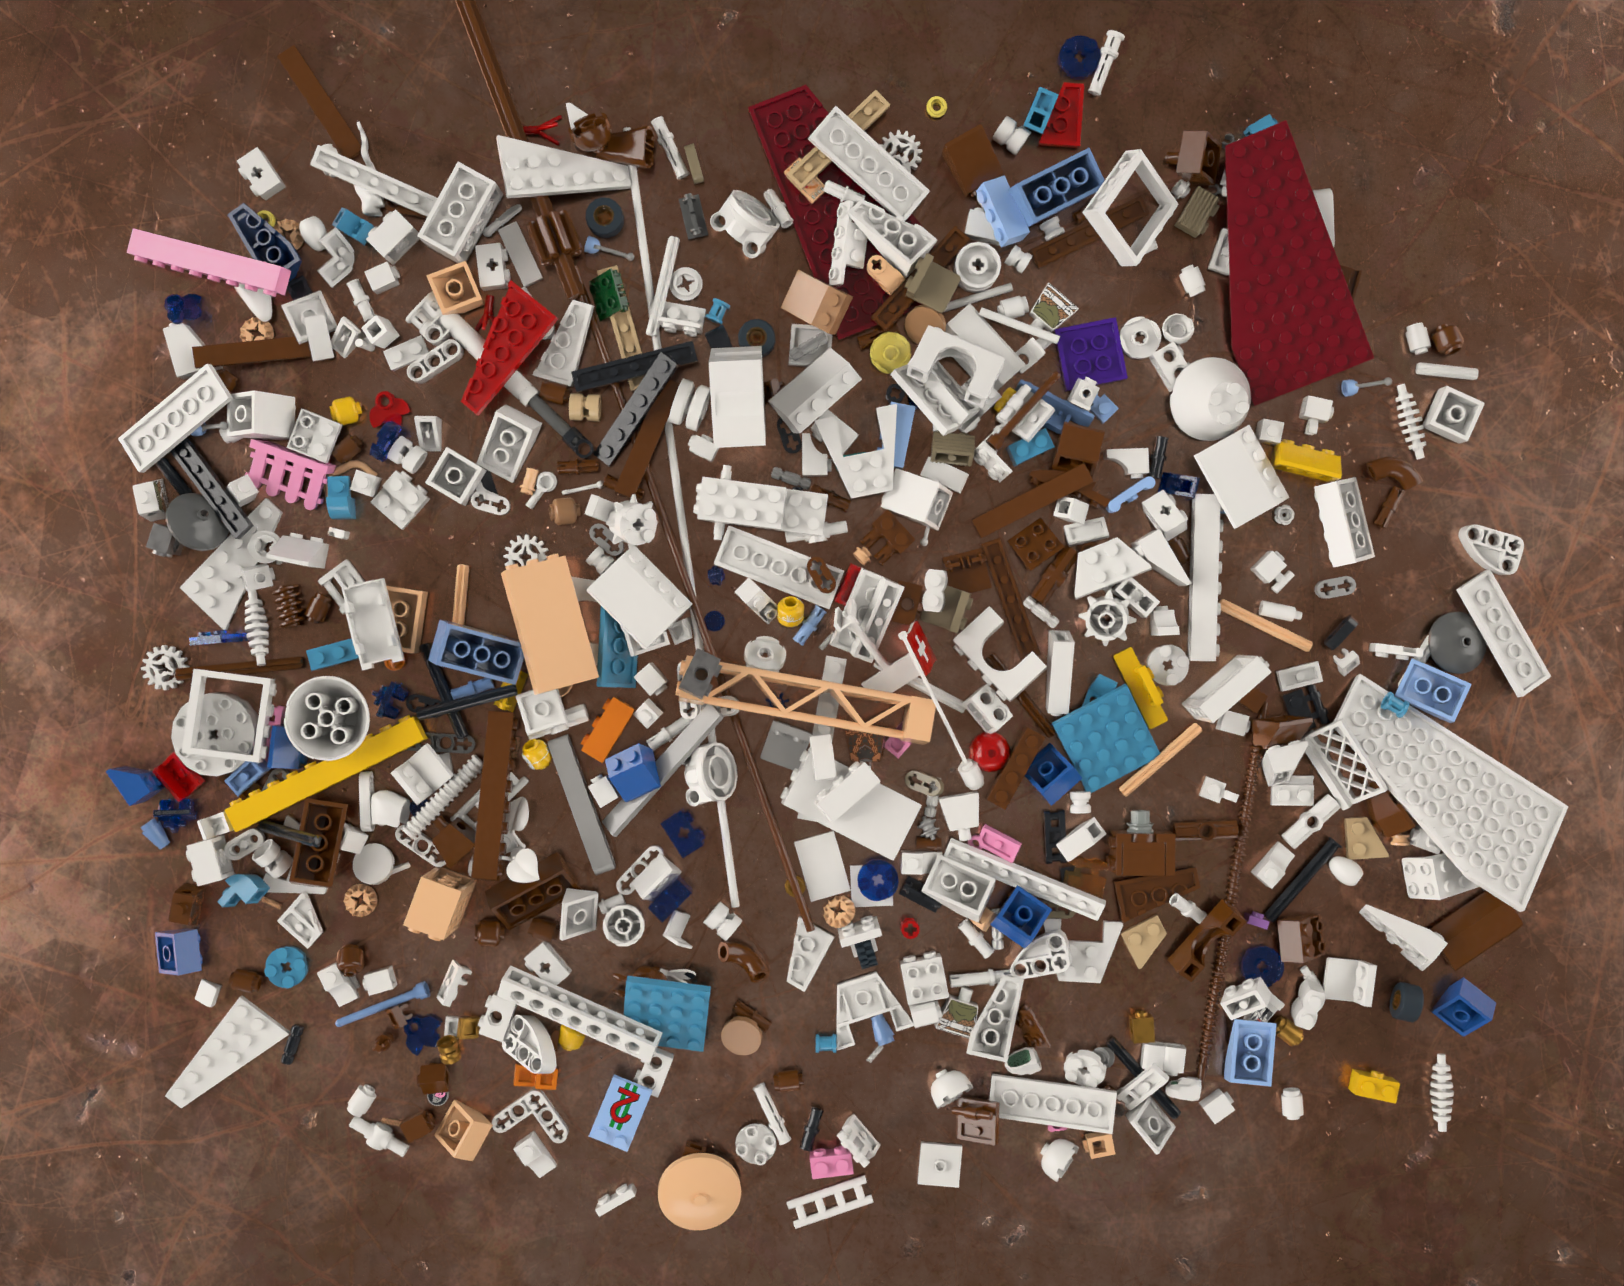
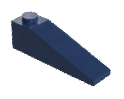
M245 203L227 214L254 260L278 265L290 270L289 281L296 277L302 260L289 240Z

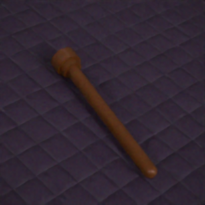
M1055 371L999 433L991 434L988 437L986 443L992 449L998 452L1004 446L1003 443L1006 436L1059 380L1061 373Z

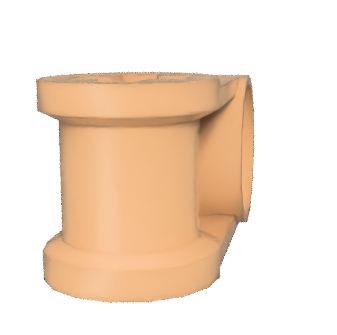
M875 255L869 259L866 267L868 274L885 292L891 295L905 281L904 276L882 256ZM879 262L881 264L880 270H873V263L877 264Z

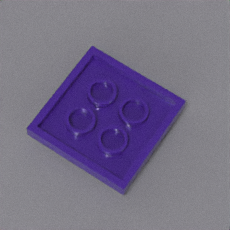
M1116 317L1054 330V334L1060 336L1057 350L1065 391L1072 390L1078 378L1084 380L1085 377L1096 381V385L1128 379Z

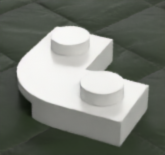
M336 227L319 240L332 256L329 261L317 270L330 287H333L352 271L354 264V250Z

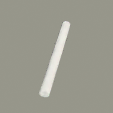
M1008 283L951 301L944 312L1013 291L1012 284Z
M981 308L979 313L982 317L1055 344L1058 343L1060 338L1056 334L985 308Z

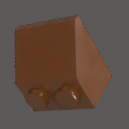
M1285 714L1253 719V744L1262 745V749H1268L1278 744L1280 746H1287L1292 741L1301 740L1312 724L1313 718Z

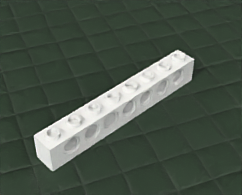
M511 965L501 980L497 996L650 1063L658 1047L662 1032Z

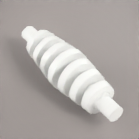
M1405 384L1398 385L1399 395L1395 400L1396 402L1401 401V405L1396 407L1397 411L1403 409L1404 412L1398 414V419L1403 417L1406 419V421L1400 422L1399 426H1408V429L1402 430V434H1410V437L1405 438V441H1412V445L1408 446L1409 450L1413 449L1416 459L1425 458L1423 446H1426V441H1420V438L1425 437V433L1418 434V430L1424 429V425L1416 426V422L1423 421L1422 416L1414 418V414L1420 413L1419 409L1412 410L1411 408L1417 405L1415 401H1409L1410 398H1413V394L1407 392Z
M253 590L248 592L249 600L245 602V607L248 608L245 610V616H248L245 618V624H248L245 626V632H248L246 634L247 639L252 640L248 642L249 647L255 648L250 650L251 655L256 657L257 666L266 665L265 656L269 653V648H265L269 645V640L266 639L269 637V632L266 631L269 629V626L265 623L267 618L263 615L265 614L264 608L261 607L263 602L257 599V591Z
M1438 1053L1437 1063L1433 1064L1432 1070L1437 1072H1433L1431 1078L1436 1080L1431 1081L1430 1086L1434 1088L1430 1089V1095L1436 1096L1431 1097V1103L1436 1104L1432 1106V1111L1436 1112V1114H1433V1119L1438 1122V1131L1447 1132V1122L1451 1121V1115L1446 1113L1452 1112V1107L1447 1105L1453 1104V1099L1450 1097L1454 1096V1091L1450 1089L1453 1088V1083L1446 1081L1452 1079L1451 1074L1446 1073L1451 1071L1450 1065L1446 1063V1054Z

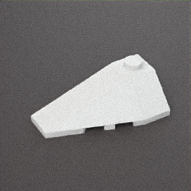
M863 199L856 203L847 213L887 262L905 278L915 270L919 258H924L926 253H929L937 242V239L922 226L903 221L904 218L898 215L894 217L885 213L883 208Z

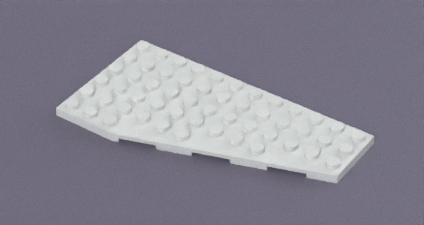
M1358 674L1334 722L1342 718L1345 720L1385 782L1388 790L1468 880L1517 911H1525L1569 806L1409 705L1406 714L1401 718H1398L1395 713L1388 709H1382L1381 702L1389 692L1365 676ZM1335 727L1334 729L1339 733V735L1341 737H1344V732L1341 729V727Z

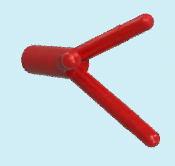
M559 115L539 126H523L526 135L538 134L550 142L559 145V141L545 134L542 130L557 127L558 123L556 121L562 119V116Z
M486 295L484 314L474 328L477 332L481 326L482 330L486 329L489 318L492 323L494 321L492 314L494 296Z

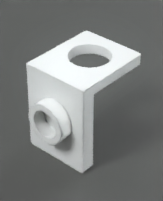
M674 910L663 936L677 946L692 949V945L681 939L690 915Z

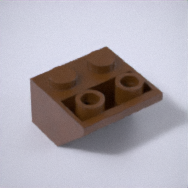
M1064 422L1053 453L1052 469L1066 472L1084 462L1093 477L1098 464L1105 431Z
M1320 914L1290 916L1277 920L1281 962L1305 963L1325 955V942L1323 941L1322 934L1323 922L1321 921Z

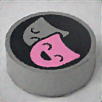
M449 1092L427 1094L428 1101L434 1106H441L448 1100Z

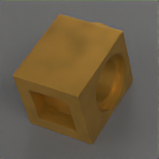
M1135 1011V1014H1129L1130 1037L1133 1043L1155 1042L1153 1016L1147 1013V1011Z

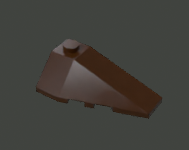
M1357 762L1356 769L1366 772V766L1363 763ZM1359 776L1360 783L1364 784L1365 778ZM1368 780V787L1379 788L1375 781ZM1389 790L1365 799L1370 819L1373 822V829L1377 835L1387 838L1415 827V824L1401 804H1397L1390 798L1391 792Z

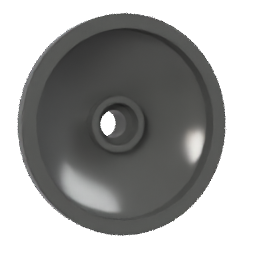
M182 494L176 497L166 510V524L170 533L178 542L188 548L198 551L212 550L220 546L228 535L229 530L201 494Z
M1463 612L1447 613L1439 617L1432 625L1428 637L1429 651L1434 662L1444 671L1453 674L1470 672L1481 663L1485 656L1487 643L1471 615Z

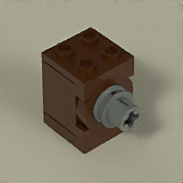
M1131 810V822H1127L1129 826L1127 830L1110 829V834L1106 836V845L1110 847V853L1106 856V866L1116 876H1175L1176 834L1167 829H1152L1154 823L1150 822L1149 810Z

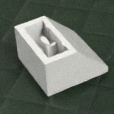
M1296 740L1290 742L1287 746L1280 747V745H1275L1266 750L1261 766L1268 787L1289 782L1309 745L1308 741L1301 742Z

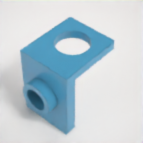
M1099 674L1089 686L1082 706L1090 703L1091 697L1099 698L1114 690L1118 682Z

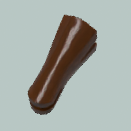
M643 126L612 133L609 142L605 145L608 149L596 153V158L641 168H650L653 165L654 154L648 148H654L655 134L651 126Z

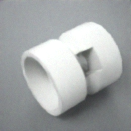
M1006 116L992 139L1000 145L1006 144V149L1017 155L1031 132L1023 126L1017 127V122Z
M400 436L389 450L387 458L396 464L402 463V468L414 474L425 461L427 452L417 445L413 447V442L404 436Z
M272 839L263 842L252 856V860L260 867H265V871L273 878L283 875L293 862V858L286 851H280V846Z
M719 902L703 923L712 930L716 929L717 935L726 941L743 920L735 913L730 914L729 908L722 902Z

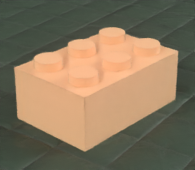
M387 586L402 650L407 653H419L428 592Z

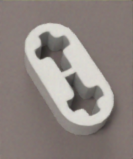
M477 491L471 497L473 507L482 511L506 515L511 509L509 500L502 496ZM484 495L483 498L490 501L489 505L482 503L481 506H478V502L475 501L476 497ZM503 500L506 509L498 512V507L492 506L493 502L500 503Z

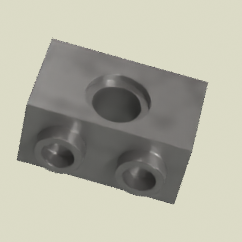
M154 523L146 547L153 549V554L162 557L172 558L173 555H181L184 545L173 537L167 525Z
M697 648L679 689L701 700L704 695L708 697L713 687L710 684L712 677H718L722 668L719 665L721 659ZM698 670H705L708 677L705 680H698L695 673Z

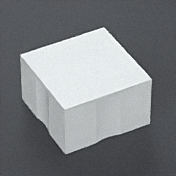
M762 346L711 348L709 378L714 448L766 445Z

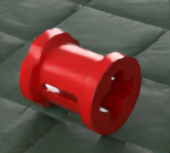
M905 918L900 924L904 937L914 939L918 936L920 928L914 918ZM908 924H912L914 927L910 933L905 929L908 927Z

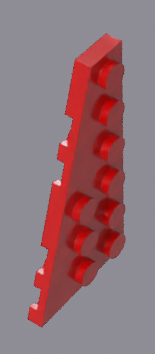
M512 280L509 281L506 296L501 301V308L497 317L494 318L483 345L484 350L481 357L477 360L474 375L470 378L461 400L465 406L478 416L558 320L555 315Z

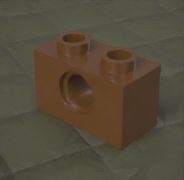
M898 580L897 583L905 588L890 621L910 626L913 622L919 621L921 611L917 609L919 602L922 603L925 591L922 590V585ZM910 598L913 601V607L910 610H905L902 607L903 599Z

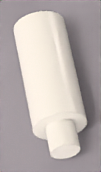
M1263 600L1259 606V615L1291 622L1294 619L1301 620L1302 612L1296 611V608Z

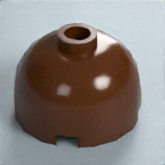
M595 113L586 115L573 123L575 126L573 129L569 127L568 133L573 143L579 149L587 152L593 151L594 153L604 150V146L609 142L612 134L607 114L601 113L602 116L596 117Z

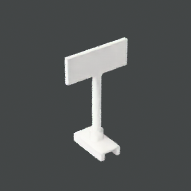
M853 598L849 600L848 608L844 611L839 607L835 609L834 627L840 632L846 627L852 630L883 669L862 682L861 685L864 688L893 693L920 676L909 653L892 664L886 661L858 625L859 622L856 619L857 604Z

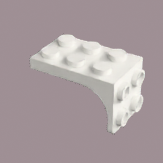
M1445 853L1426 857L1402 858L1406 888L1410 898L1441 900L1479 887L1468 880Z

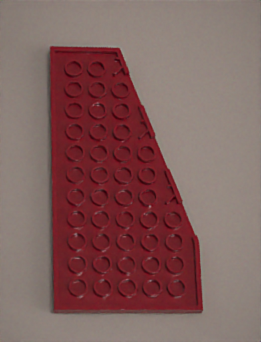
M803 85L749 106L748 110L788 213L793 219V226L813 277L829 284V271L832 265L831 254L835 242L834 231L838 219L837 209L839 204L842 203L841 199L825 192L811 204L784 174V171L799 157L802 160L815 147L808 138L829 114L809 87ZM831 162L817 175L824 185L830 180L845 188L848 186V189L865 195V201L883 208L885 213L890 214L834 162ZM912 213L905 221L912 225L918 224L922 226ZM868 238L864 268L857 269L846 266L843 285L833 286L853 296L836 333L838 341L879 326L871 319V316L891 296L867 272L866 267L869 259L875 255L882 256ZM879 262L877 264L873 263L872 269L880 270L881 264ZM915 301L902 316L907 315L916 306L923 304Z
M1287 120L1225 145L1231 349L1238 367L1248 380L1253 406H1256L1372 360L1374 355Z

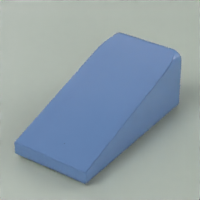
M265 759L260 763L245 761L225 780V783L238 797L271 768H267L268 763Z

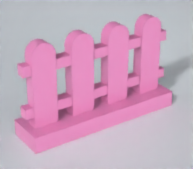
M251 439L249 447L256 450L250 454L253 461L250 472H246L245 475L248 474L257 489L260 488L261 484L267 485L266 493L269 496H277L280 490L285 491V500L288 503L297 502L299 497L304 498V507L307 510H314L318 507V504L323 503L324 499L320 498L324 484H328L326 475L334 473L336 465L329 462H321L265 439ZM288 461L293 462V466L289 465ZM267 463L272 465L269 479L263 477ZM307 468L312 469V473L307 471ZM286 470L291 471L288 486L282 484ZM305 477L310 478L307 493L301 491Z

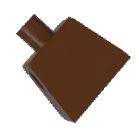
M441 815L432 823L440 832L432 839V843L449 868L474 848L476 830L461 818L457 817L449 824Z

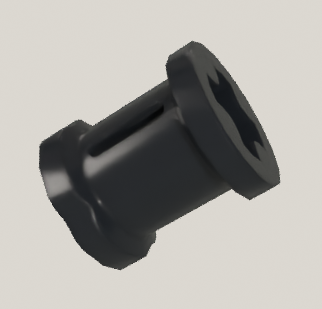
M891 384L886 391V400L889 403H901L905 396V391L899 384ZM892 390H894L895 392H900L898 399H896L895 396H890L892 394Z

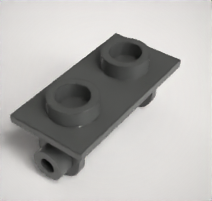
M685 194V198H680L679 203L688 240L708 235L699 194Z

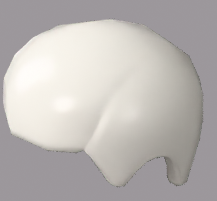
M1175 313L1168 316L1164 321L1162 332L1165 339L1170 343L1174 341L1175 344L1179 345L1186 343L1192 337L1195 328L1191 318L1184 314Z

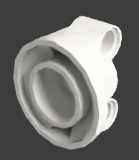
M733 190L721 209L714 213L710 219V224L714 230H726L735 240L742 243L743 253L749 258H755L765 251L767 242L780 226L776 216L763 203L740 190ZM720 215L725 218V225L720 223ZM752 242H754L757 245V252L753 251V249L751 248Z
M722 743L699 745L682 764L685 765V780L690 788L686 791V800L691 806L726 800L732 796L738 778L737 766L728 747Z

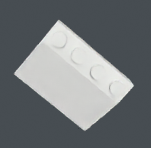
M1250 425L1194 455L1234 529L1290 498Z
M635 545L619 557L586 589L645 650L692 606V603Z

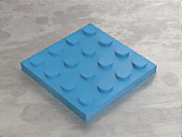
M1126 684L1052 722L1073 767L1082 777L1080 781L1087 792H1095L1149 763L1160 754Z
M627 976L624 1016L662 1032L658 1046L703 1052L711 986Z

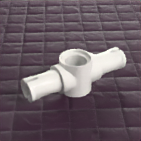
M846 520L827 523L826 521L824 523L823 536L786 531L785 536L787 543L805 540V542L809 541V543L827 541V538H830L831 535L847 533L848 529Z
M354 1116L349 1124V1127L362 1133L364 1138L367 1139L366 1143L376 1150H386L388 1148L403 1157L409 1149V1145L395 1138L394 1134H392V1128L384 1123L376 1122V1124H371L360 1117Z

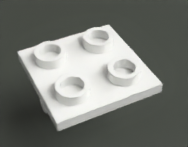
M1006 424L997 425L991 434L999 433ZM987 437L974 450V460L988 470V474L993 480H998L1000 483L1012 470L996 454L997 452L986 443Z

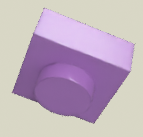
M1252 911V914L1244 913L1246 923L1268 929L1269 921L1264 918V914Z

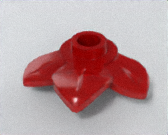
M382 391L375 397V406L370 410V423L373 428L385 423L390 429L398 431L402 425L401 415L410 413L407 402L403 399L395 398L388 391ZM388 398L389 404L384 406L383 400Z

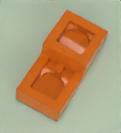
M515 1063L513 1085L556 1090L558 1068L551 1074H534L522 1064Z

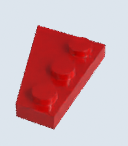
M1063 83L1038 145L1069 148L1080 147L1084 84Z

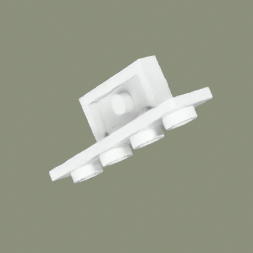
M853 201L842 202L837 209L838 219L834 231L835 242L831 254L832 265L829 271V285L831 286L843 285L846 266L857 269L864 268L867 237L856 223L851 222L852 219L847 214L854 206Z

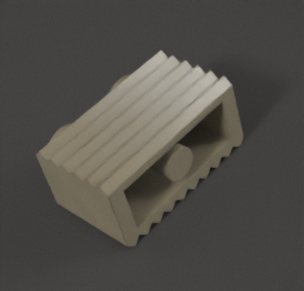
M1198 186L1174 226L1194 238L1199 234L1203 235L1209 226V223H1207L1209 216L1214 217L1220 207L1217 205L1220 198Z
M934 431L930 461L972 466L975 436L968 433H949L943 436L940 432Z

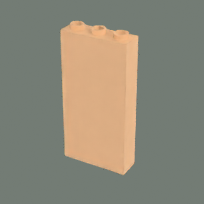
M558 553L546 556L547 560L539 562L537 558L526 561L527 565L519 567L518 563L506 566V570L501 573L535 695L599 677L566 556L559 557Z

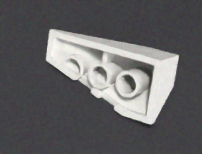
M1367 904L1359 912L1375 929L1381 932L1384 931L1387 940L1391 944L1398 945L1402 949L1400 953L1421 971L1433 963L1448 944L1444 941L1443 936L1437 932Z
M1002 976L970 1033L966 1054L1007 1063L1023 979L1019 980L1010 976Z

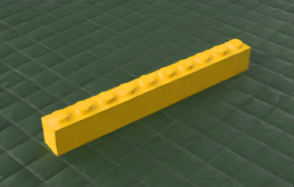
M410 715L399 719V724L393 727L391 724L379 729L381 733L375 736L372 733L366 735L362 744L353 753L344 758L322 761L318 764L314 761L304 766L306 770L300 773L296 770L287 774V779L282 782L278 779L267 784L268 789L261 791L257 789L249 793V798L243 801L239 798L230 802L231 807L225 809V812L234 831H242L305 800V798H309L428 739L417 716L410 717Z

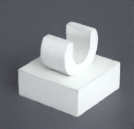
M1343 648L1341 651L1345 657L1339 659L1334 655L1333 659L1337 664L1338 671L1345 677L1360 664V660L1354 651L1349 653L1348 650Z

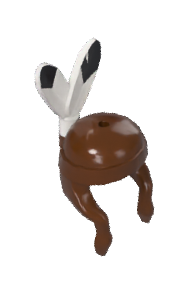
M644 965L639 967L632 976L666 981L668 979L673 982L687 983L683 979H692L696 973L688 969L668 971L656 966L653 968ZM618 973L612 974L618 981L626 982L627 977ZM612 990L614 995L625 997L624 991Z

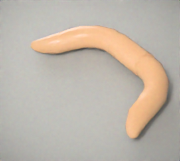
M351 460L336 467L334 473L327 474L326 478L339 476L352 468H360L365 473L374 476L378 474L365 462ZM324 484L325 501L326 497H328V484Z

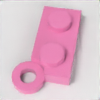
M986 824L983 826L980 835L971 836L972 839L968 840V845L980 850L984 848L1010 863L1015 861L1022 845L1019 841ZM973 840H977L979 846H975Z

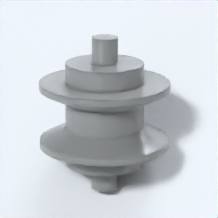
M923 816V821L917 826L918 829L923 830L921 837H930L931 840H934V835L940 830V828L934 827L936 819L931 820V818L927 819L926 816Z
M1098 1047L1094 1049L1093 1052L1101 1057V1062L1103 1065H1106V1068L1113 1065L1115 1056L1110 1048Z

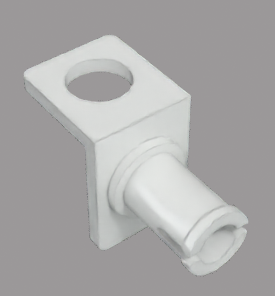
M1032 337L1023 347L1015 352L1018 356L1020 354L1026 355L1029 360L1028 364L1019 372L1022 374L1046 354L1044 349L1053 342L1042 338L1035 340Z

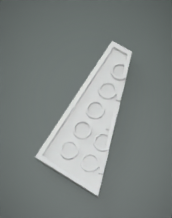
M500 135L496 137L507 198L630 189L631 187L629 170L626 165Z
M240 996L165 1097L180 1108H183L288 1036L290 1031L244 996Z

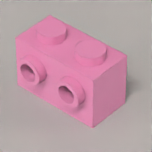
M838 1146L834 1149L820 1148L810 1152L812 1179L854 1174L852 1155L847 1148Z

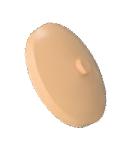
M694 1153L677 1159L664 1171L658 1185V1201L664 1215L675 1225L689 1230H706L724 1223L734 1214L741 1199L740 1179L734 1167L725 1159L709 1153Z

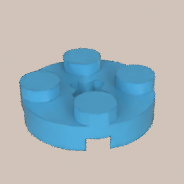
M295 946L280 947L268 956L264 973L274 985L281 988H291L302 982L306 977L309 969L306 961L307 957L301 949ZM287 962H290L291 964L289 967L292 968V970L284 971L282 963L286 964Z

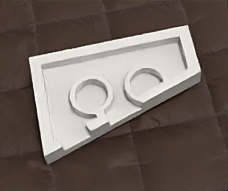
M799 916L786 982L805 992L835 936L814 925L815 930L807 932L803 919Z

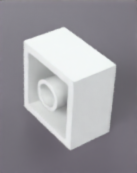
M395 209L393 212L385 215L383 222L378 227L376 226L370 230L366 240L388 262L394 265L419 240L417 237L419 232Z
M1449 386L1438 389L1422 425H1424L1425 429L1458 444L1467 442L1485 403Z
M446 447L425 483L466 506L487 470Z
M224 835L187 845L186 857L191 862L193 868L191 872L192 878L197 883V886L220 881L235 874L232 861L226 857L224 852L225 845L227 844Z

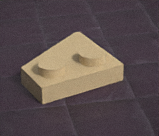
M1367 817L1344 818L1346 857L1348 859L1389 857L1388 852Z
M1157 914L1120 932L1138 969L1144 966L1167 934Z

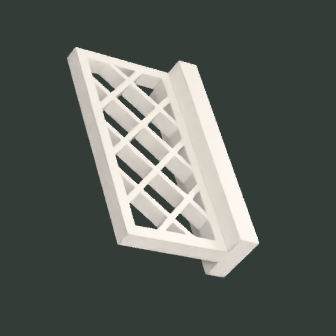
M1343 718L1317 730L1312 729L1306 732L1300 740L1301 742L1308 741L1309 745L1305 753L1342 810L1388 790L1385 782ZM1340 726L1344 732V737L1333 734L1334 728ZM1321 734L1328 737L1327 744L1322 743L1317 735ZM1332 739L1342 742L1341 750L1331 746ZM1346 744L1354 747L1355 755L1345 751ZM1329 751L1339 754L1338 762L1332 760ZM1343 756L1353 760L1352 767L1342 763ZM1357 762L1363 763L1367 771L1364 772L1356 769ZM1340 769L1351 772L1350 778L1343 777ZM1354 774L1364 777V784L1353 781ZM1368 780L1375 781L1379 788L1368 787ZM1352 786L1362 790L1360 796H1355L1351 789Z

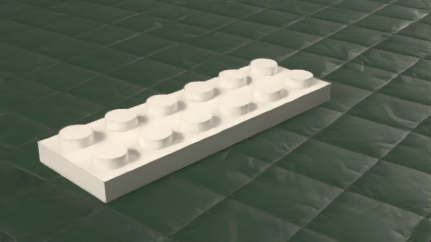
M837 106L831 110L808 138L813 145L894 217L898 215L904 218L903 221H906L930 192L928 188Z
M206 364L118 439L138 472L144 473L229 403L233 397L211 364Z
M729 525L714 561V564L827 609H830L844 570L826 564L836 581V587L831 593H822L807 570V563L811 557ZM812 561L813 566L810 567L811 570H816L819 575L822 574L820 570L822 563ZM824 575L820 578L823 581L822 589L827 588L830 590L832 581H827Z
M1490 569L1483 571L1456 589L1517 697H1523L1551 677Z
M992 1074L989 1100L1000 1102L999 1118L1113 1134L1117 1091Z

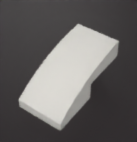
M325 314L304 317L313 362L334 358Z
M928 457L920 475L961 494L969 474L948 464L931 462V457Z
M831 735L811 736L809 741L815 781L836 779Z

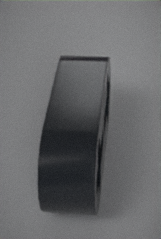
M780 417L777 421V429L783 447L788 454H797L802 447L799 433H793L790 428L791 433L787 434L785 428L780 427L783 424V419ZM792 436L793 441L799 443L796 445V450H792L791 447L787 448L789 444L788 437Z
M1351 615L1347 616L1325 639L1324 644L1331 651L1336 649L1356 628L1359 622Z
M422 694L410 695L406 700L407 708L416 713L417 709L428 707V705L442 703L441 699ZM419 698L418 701L425 705L424 707L417 706L415 709L411 701Z

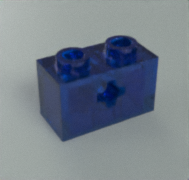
M683 808L660 823L682 858L705 844L703 832L700 828L696 829L692 823L694 818L688 810L685 812ZM681 827H683L684 830L687 828L689 829L688 837H686V835H680Z
M678 876L650 903L648 909L663 923L692 894L693 889Z

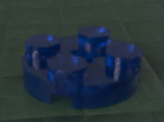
M1081 35L1067 39L1061 47L1058 56L1060 68L1067 73V76L1073 79L1089 77L1097 69L1101 59L1100 49L1097 46L1096 40ZM1082 53L1085 58L1082 59V62H1078L1074 55Z
M392 420L385 423L376 436L378 437L377 444L372 443L370 456L383 463L387 458L388 451L399 438L397 436L402 426Z
M883 859L869 860L862 865L857 875L858 887L861 893L872 901L888 899L894 895L898 888L897 871L890 862ZM882 875L883 883L874 885L873 876Z
M1258 945L1246 950L1241 961V971L1246 980L1261 977L1266 986L1270 987L1277 980L1281 979L1284 973V962H1281L1280 955L1273 948ZM1261 961L1268 965L1267 969H1263V972H1260V969L1257 967Z

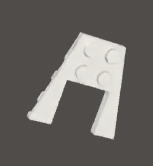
M897 404L876 408L884 448L882 450L843 457L835 416L814 421L851 499L893 490Z

